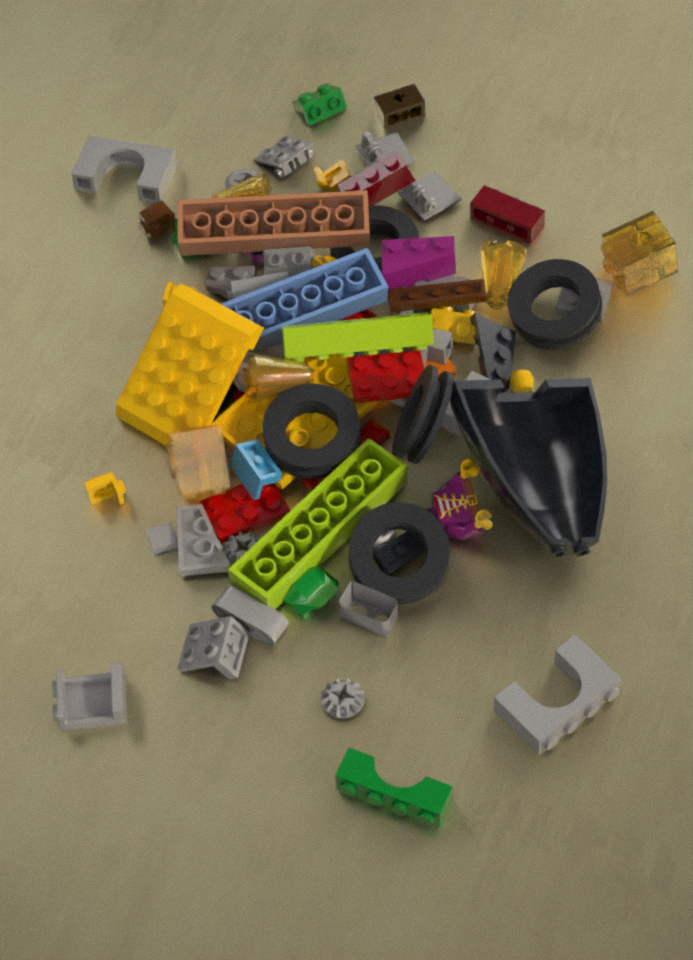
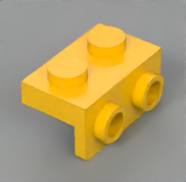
M448 306L439 307V309L432 308L433 328L452 332V340L455 343L475 346L474 335L476 331L475 326L471 325L470 316L475 311L463 310L462 313L454 312L453 308Z

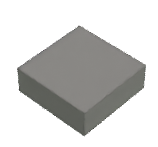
M171 523L147 529V535L154 555L178 548V541Z

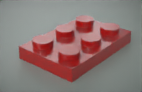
M421 350L347 357L346 360L354 403L408 398L415 382L424 370Z
M275 483L264 485L259 499L253 500L243 484L200 500V504L203 505L220 544L227 542L230 535L235 537L239 531L242 533L253 532L280 521L290 512L286 501Z

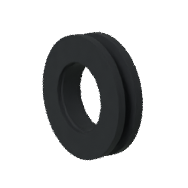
M369 206L370 234H382L392 239L419 238L415 223L403 212L386 206ZM351 247L330 248L331 256L336 259L355 253ZM382 257L373 258L382 274Z
M551 259L532 265L516 278L509 291L508 310L515 330L525 341L537 347L557 349L578 343L594 330L602 314V298L596 278L586 267L571 260ZM563 287L571 289L579 296L576 309L568 316L559 320L541 319L531 311L535 298L550 288Z
M428 365L422 371L409 394L396 428L392 445V454L394 456L402 458L407 453L408 461L414 464H418L424 458L438 433L450 401L454 382L452 373L443 371L438 376V368L432 365Z
M311 383L289 388L270 403L264 414L262 426L266 451L278 468L292 476L306 479L326 477L359 447L360 421L357 409L344 393L331 386ZM305 413H320L332 419L338 431L335 438L329 444L318 449H304L295 446L288 440L286 436L288 424L296 417Z
M404 502L383 504L365 514L354 528L349 545V565L355 581L395 598L397 605L415 603L433 593L445 576L450 557L449 540L439 520L426 509ZM391 530L409 531L417 536L425 547V563L418 572L409 577L396 578L388 576L379 570L373 561L372 549L374 543L379 536Z

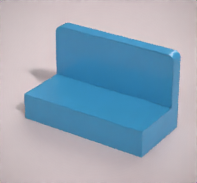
M258 439L236 444L230 466L253 500L259 499L262 487L281 481L282 472Z

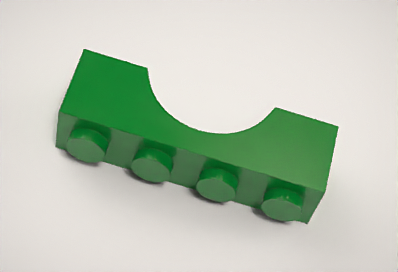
M348 748L335 774L336 788L341 793L347 796H358L374 806L382 805L400 816H411L427 826L441 827L453 800V786L427 776L419 783L410 787H395L387 784L376 772L375 758L352 748Z

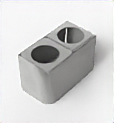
M350 581L339 600L342 620L385 638L398 618L397 601L395 598L353 581V592ZM355 605L363 606L367 611V615H362L350 608ZM379 615H384L389 618L385 622H379L377 620H374V618Z

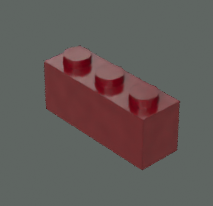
M396 150L338 184L341 192L367 190L368 206H373L416 180L402 155Z
M484 185L470 202V219L531 245L545 226V210Z

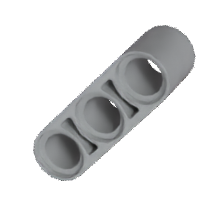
M227 586L211 606L212 611L219 618L232 616L250 632V636L270 646L276 643L289 626V621L283 614L232 586Z

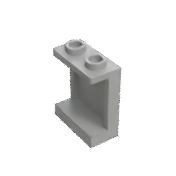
M122 663L111 664V673L64 677L62 670L56 672L57 681H52L53 696L57 697V704L53 705L54 721H59L62 731L127 724L126 687Z

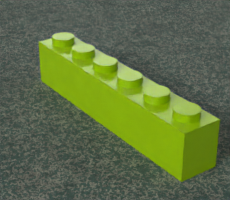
M430 313L280 326L283 357L285 359L289 358L290 362L305 361L304 357L314 356L315 360L329 359V354H339V357H352L354 352L363 351L364 355H375L381 349H388L389 353L402 352L403 347H412L413 350H425L427 345H434L432 314Z

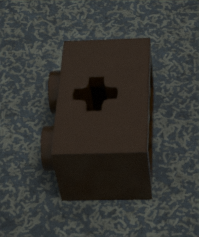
M415 84L373 97L374 114L384 130L425 117V100Z

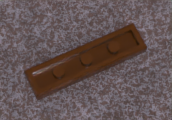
M485 279L388 289L390 313L487 302Z

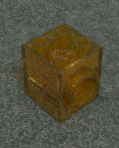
M654 211L601 234L603 244L600 245V248L605 258L602 260L603 266L607 273H612L616 287L623 289L627 296L678 273L676 242Z
M221 424L170 432L171 443L167 444L171 476L172 479H177L179 495H185V499L201 497V492L210 491L211 495L226 493V488H231Z

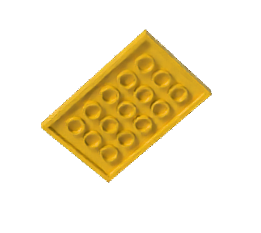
M329 354V359L315 360L314 356L304 357L305 361L290 362L289 358H287L213 421L211 430L234 449L236 444L258 439L265 448L262 425L268 406L285 390L302 384H323L341 391L356 407L359 420L379 401L354 403L346 365L347 357H339V354ZM305 413L296 417L288 424L286 436L297 447L318 449L329 444L335 438L338 428L335 422L326 415ZM279 468L282 472L281 481L275 482V484L283 490L296 476H292Z

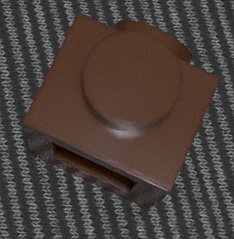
M163 200L139 212V228L143 235H148L150 239L170 229L173 232L175 231V214Z

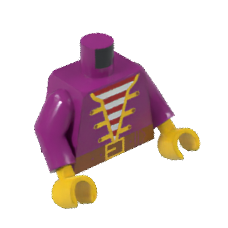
M469 458L462 461L460 466L462 472L459 471L432 494V508L426 509L439 520L447 536L462 541L467 540L473 535L482 534V527L489 530L493 526V522L489 520L492 514L485 509L479 510L472 482L467 479L468 476L474 478L479 474V469L474 466L475 462Z

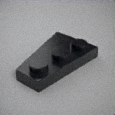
M474 312L470 316L471 325L475 326L476 334L474 335V341L479 346L480 356L478 357L481 375L490 380H501L503 385L501 393H505L510 385L516 331Z

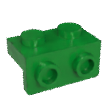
M329 83L318 86L317 91L299 95L298 99L292 102L294 110L304 114L308 125H313L347 108L341 88Z

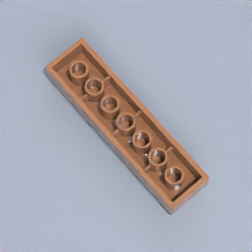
M367 190L177 200L178 245L181 256L263 252L266 249L310 246L312 249L370 246Z

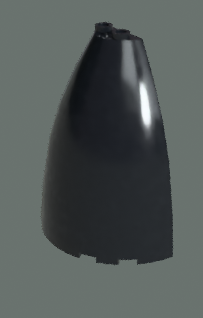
M545 379L536 392L500 393L503 390L501 380H455L450 397L451 409L478 469L502 505L528 533L551 552L553 558H560L570 554H575L576 557L589 554L590 547L599 542L607 491V453L600 412L591 379Z

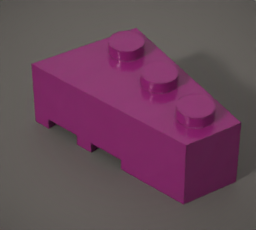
M454 236L382 240V276L388 285V289L402 286L413 287V283L426 279L429 282L456 274Z

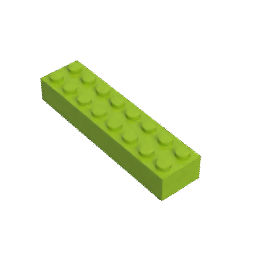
M368 438L228 569L230 585L267 606L276 609L284 602V598L291 586L309 568L321 566L351 537L357 523L365 514L378 506L386 504L408 483L407 464Z

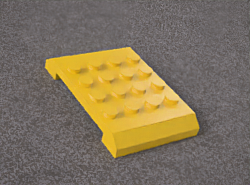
M181 283L171 292L116 403V417L189 460L198 462L208 441L205 436L248 349H254L264 327Z

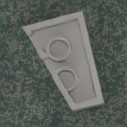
M203 505L177 506L178 568L180 576L228 572L231 565L224 554L220 541L216 537Z

